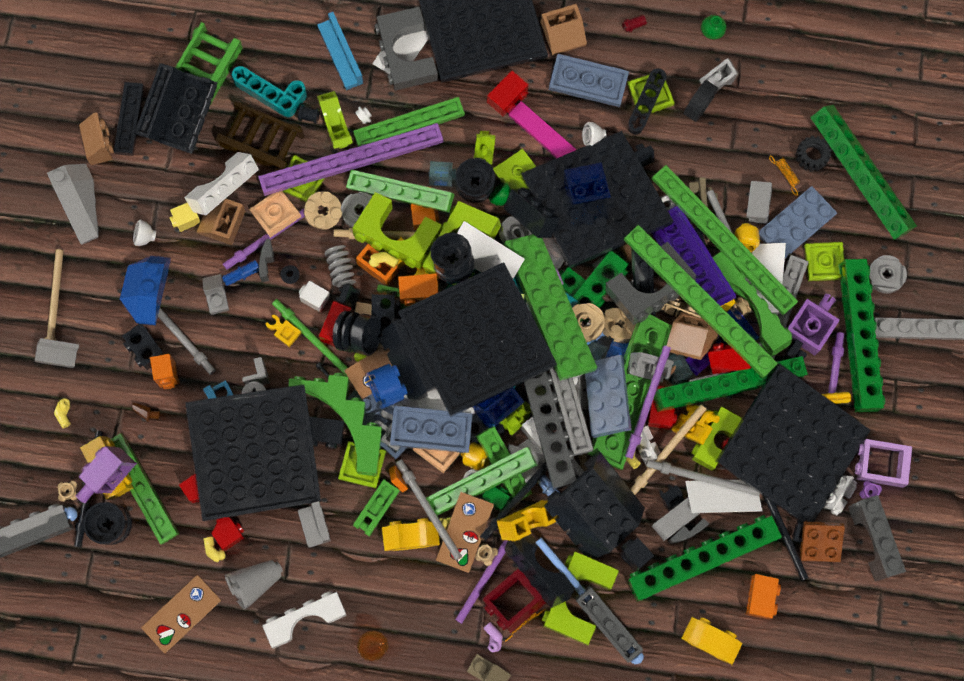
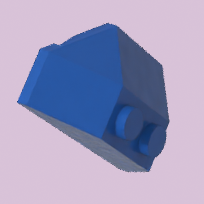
M149 256L128 265L120 301L136 323L156 326L171 258Z

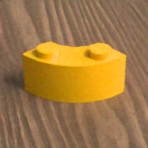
M429 518L418 519L417 523L401 524V521L390 522V526L382 527L384 551L410 550L440 545L438 531L433 523L429 521Z
M691 617L681 639L715 658L733 665L743 644L736 639L737 635L727 630L723 632L711 626L712 622L701 617L698 620Z

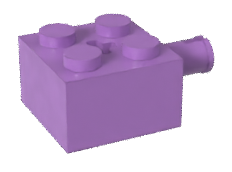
M829 294L824 295L819 305L807 299L787 327L792 334V341L798 339L804 343L802 348L814 356L821 350L839 322L838 318L828 313L836 301L833 296L828 301L831 296Z
M105 446L100 448L96 452L94 460L87 463L82 469V474L79 478L86 484L76 494V497L81 502L86 503L94 492L112 493L137 463L119 447Z

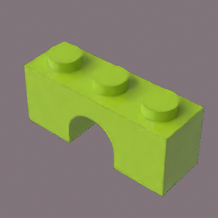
M720 407L718 411H713L715 415L720 417L718 423L712 422L710 424L713 429L704 444L696 443L691 452L694 454L693 461L711 471L717 466L718 463L715 461L722 451L714 444V436L716 434H724L730 438L742 419L723 407Z

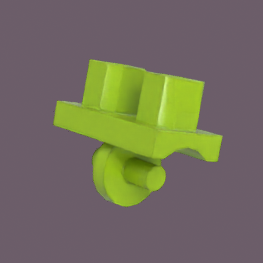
M480 131L479 134H476L474 158L484 159L492 165L495 135H491L490 131Z
M518 401L499 420V423L503 425L504 429H508L511 436L531 416L530 405L526 401L522 404Z

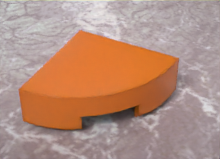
M395 465L389 468L391 482L400 491H406L408 487L400 471Z

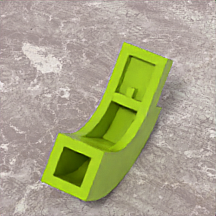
M332 91L317 96L334 149L345 148L352 144V138L347 129L336 92Z

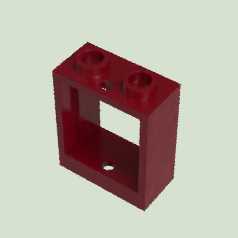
M519 569L482 599L485 603L483 608L490 616L494 614L498 619L496 623L503 631L507 629L510 633L547 603ZM518 581L533 600L508 621L494 606L493 602Z

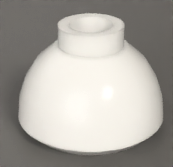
M587 122L582 132L585 146L596 145L606 138L605 129H601L594 122Z
M139 220L134 230V245L143 246L150 241L154 242L156 230H153L147 222Z

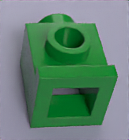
M500 486L485 491L481 497L482 500L494 504L493 507L500 512L512 500L507 495L508 491Z

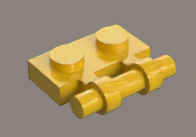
M688 405L686 407V410L689 412L687 416L681 413L671 430L677 433L699 406ZM705 411L700 421L697 420L684 437L703 445L713 429L708 424L711 422L718 423L720 417L715 415L713 411Z

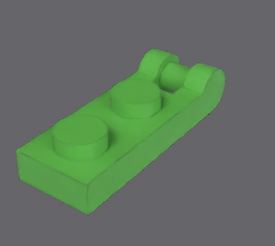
M383 479L353 526L357 529H362L365 531L364 534L370 537L400 490ZM366 517L372 519L370 525L364 522Z

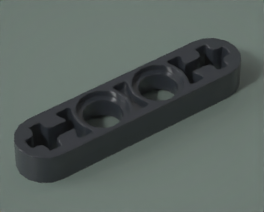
M656 68L651 71L629 119L627 127L630 133L637 135L644 130L667 76L664 70ZM658 74L660 75V79L658 80L657 85H654L653 83L655 77ZM649 89L656 93L652 98L648 97L645 93ZM645 105L649 111L643 114L639 112L638 107ZM639 117L641 118L639 122L640 127H637L635 129L633 128V124L636 123L637 118Z

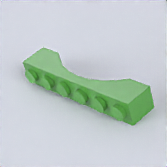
M722 252L712 257L733 291L749 302L759 324L760 344L768 354L773 357L788 347L792 341L791 332L786 327L784 328L780 324L779 317L768 309L767 302L757 295L756 288L745 280V276L739 269L737 270L734 264Z

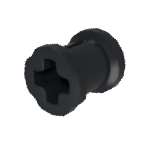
M301 105L298 121L306 120L317 124L320 108L312 109Z

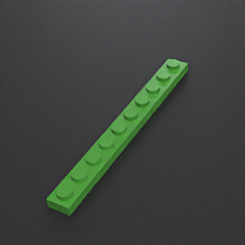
M667 165L652 177V180L782 315L786 314L797 304L798 301Z
M639 225L624 238V241L762 378L778 364Z

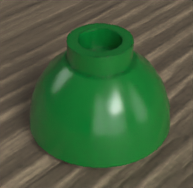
M719 15L707 16L701 24V31L709 39H719L726 32V22Z
M507 182L500 183L490 195L489 202L496 206L505 205L512 190Z

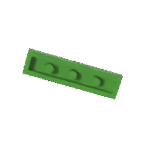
M494 426L476 436L491 464L510 456ZM522 474L503 482L511 499L526 484ZM531 490L527 493V495L524 498L532 494Z

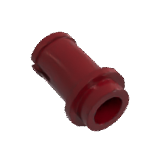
M643 14L632 19H625L622 22L624 31L629 33L634 29L647 25Z

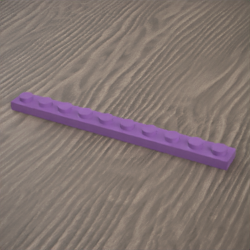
M437 123L258 177L264 196L434 146L443 143V137Z

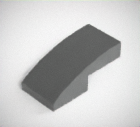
M266 239L260 255L259 275L262 282L269 281L267 263L274 262L273 247L270 239Z
M703 518L690 531L683 526L668 542L675 544L687 540L703 530L709 523Z

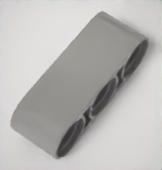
M688 497L654 523L652 527L661 539L665 541L700 513H691Z

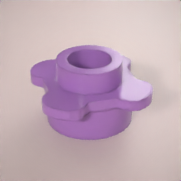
M865 481L863 483L864 488L859 495L862 499L876 495L879 496L882 487L870 481Z

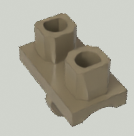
M699 178L698 181L687 184V187L696 194L706 207L712 206L706 193L712 190V187L706 188V178Z

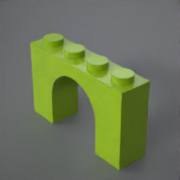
M375 192L353 226V236L361 243L366 242L377 251L382 250L404 261L411 268L421 269L424 257L427 254L429 255L433 241L441 233L442 225L425 217L415 234L410 238L402 241L389 239L383 234L381 227L393 209L392 200Z
M458 201L457 205L452 207L448 221L443 223L439 236L446 233H457L465 221L494 239L501 228L499 218ZM430 251L429 255L427 254L423 259V268L428 274H436Z
M574 552L573 556L569 555L565 566L568 567L567 569L578 582L588 581L607 590L612 589L619 572L617 569L577 552ZM566 601L551 608L550 611L546 610L541 620L545 622L543 627L584 645H589L596 628L595 625L572 615L566 606Z

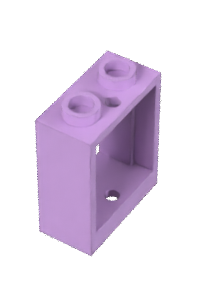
M865 439L857 451V455H860L859 463H856L855 466L857 480L902 488L907 486L912 447ZM870 447L899 452L896 478L867 473Z

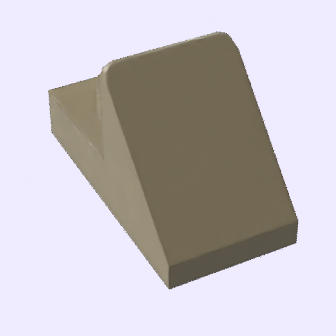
M478 654L467 670L468 673L481 681H508L511 674Z

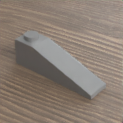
M87 164L63 165L48 172L47 175L80 244L83 245L98 238L95 184Z

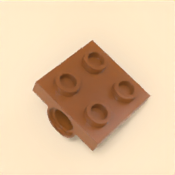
M804 522L800 551L801 561L841 562L844 524Z

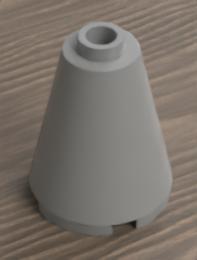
M270 560L230 572L225 575V580L232 595H235L238 599L237 603L245 610L282 577L281 573L283 570L278 562Z

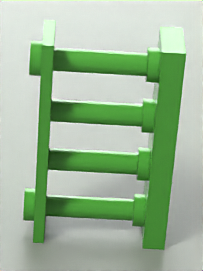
M201 22L199 27L194 29L193 38L175 68L218 82L213 99L211 100L212 103L243 47L241 41L236 38L231 43H226L207 34L206 26ZM202 40L225 50L223 58L218 59L197 48ZM193 55L216 65L214 74H208L190 65L189 62Z

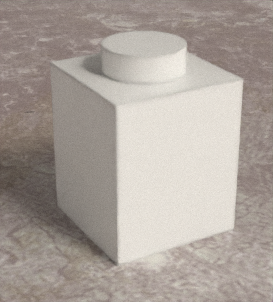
M311 281L307 285L304 284L299 291L301 302L320 313L330 298L327 290Z

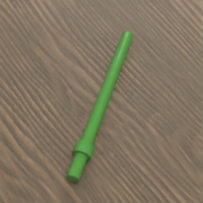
M276 299L272 305L282 314L281 316L299 329L313 345L347 376L344 370L348 367L295 316V313L290 308L287 309Z

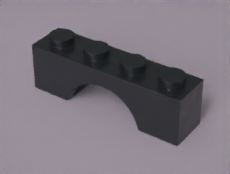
M532 534L517 541L508 540L504 549L506 554L515 562L518 569L527 577L530 584L535 587L542 596V599L551 608L571 598L575 587L564 573L547 571L537 562L535 552L538 545L535 543L537 540Z

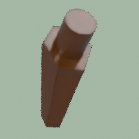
M132 403V410L147 422H149L150 418L160 419L159 411H151V407Z

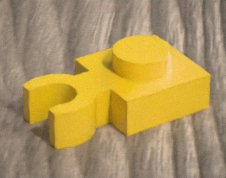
M272 315V318L276 320V324L270 325L266 323L267 328L272 331L276 330L274 336L290 348L301 334V331L287 320L282 324L278 316Z

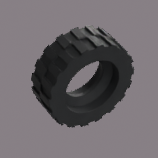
M705 80L688 103L683 114L697 122L708 108L719 88Z

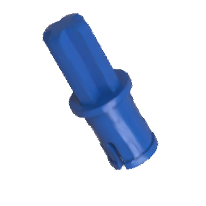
M254 260L245 266H238L237 270L224 275L222 279L226 286L241 279L246 280V277L259 272V265Z

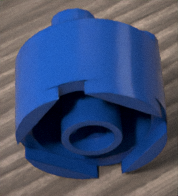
M386 364L366 373L367 377H371V381L368 384L376 402L381 401L382 403L379 406L381 409L404 400L407 390L403 383L400 384L398 379L400 374L396 365Z

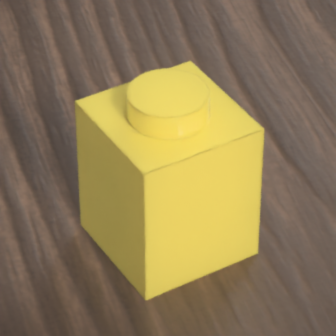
M188 203L170 210L173 215L169 217L174 228L178 227L180 232L201 222L198 214L192 211Z

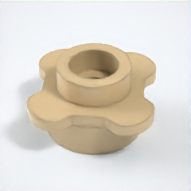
M738 297V300H735L736 303L733 305L735 312L739 316H747L748 312H751L749 302L742 297Z
M75 481L59 483L57 486L58 499L61 502L67 499L76 500L77 483Z
M483 543L479 547L475 558L477 561H483L486 566H490L493 563V558L498 555V550L491 548L487 543Z

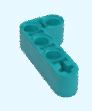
M238 66L232 71L236 87L284 117H292L307 97L305 85L299 80L291 82L283 92L245 67ZM255 85L261 86L259 89H252ZM297 89L302 90L299 94L293 93ZM271 94L276 95L275 98H273V99H268V96H269V95H271ZM285 104H291L290 108H283Z

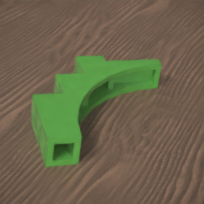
M334 373V375H329L328 382L319 378L309 381L305 377L300 376L289 379L288 387L304 384L306 394L316 397L329 405L343 419L355 442L357 474L377 476L383 430L377 423H367V425H364L366 403L362 402V399L350 398V400H347L349 377H345L343 373Z

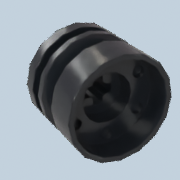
M469 158L461 163L455 175L456 190L459 196L470 203H481L487 200L493 193L495 186V172L491 164L480 158ZM472 180L475 182L478 180V186L476 184L472 185Z
M446 233L439 236L433 242L431 259L435 272L442 281L457 284L472 275L475 268L472 248L469 241L463 235Z
M351 311L341 312L333 328L335 348L339 351L354 352L360 355H373L380 343L381 322L375 315H360L357 312Z
M101 502L93 505L86 512L83 528L87 537L93 542L117 545L130 535L132 518L129 511L123 506ZM110 521H114V524L111 525V527H107V524L110 523Z

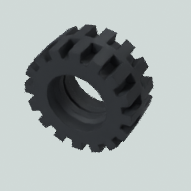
M810 136V138L806 137L799 144L795 156H797L796 161L800 162L799 166H804V170L810 169L809 172L819 171L828 163L831 157V148H829L830 145L828 143H825L826 140L824 138L820 140V136L816 138ZM808 148H815L820 152L821 157L818 160H812L807 156L806 150Z

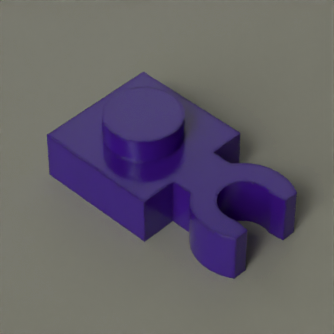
M708 352L701 360L688 357L684 361L696 376L710 365Z

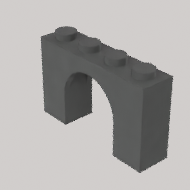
M420 7L377 16V24H374L376 34H380L382 39L379 41L381 52L385 51L386 57H383L385 68L390 70V74H387L390 85H394L395 91L438 81L433 57L417 61H404L397 57L393 51L394 44L400 37L424 31Z
M668 242L660 246L696 281V274ZM622 273L606 282V293L633 325L637 322L645 321L649 314L654 311L658 312L663 308L664 304L669 301L672 302L679 297V294L667 283L658 292L642 293L636 290Z
M879 496L866 498L848 506L854 525L862 523L872 540L875 559L868 564L874 580L878 581L906 572Z

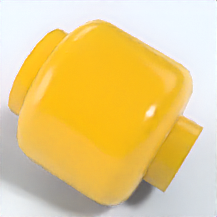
M745 223L735 230V237L750 252H753L760 245L759 230L756 226Z
M475 442L470 443L469 453H461L463 464L477 471L486 468L490 462L482 446Z

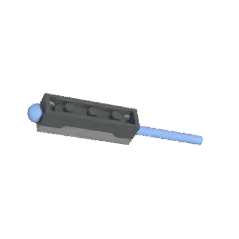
M54 504L49 506L47 511L31 513L29 518L24 520L21 518L10 522L11 525L4 528L0 526V558L73 530L72 522L77 518V510L73 507Z
M542 538L535 543L560 573H564L575 587V591L579 595L574 599L628 663L640 664L644 658L642 647L590 585L586 589L583 588Z

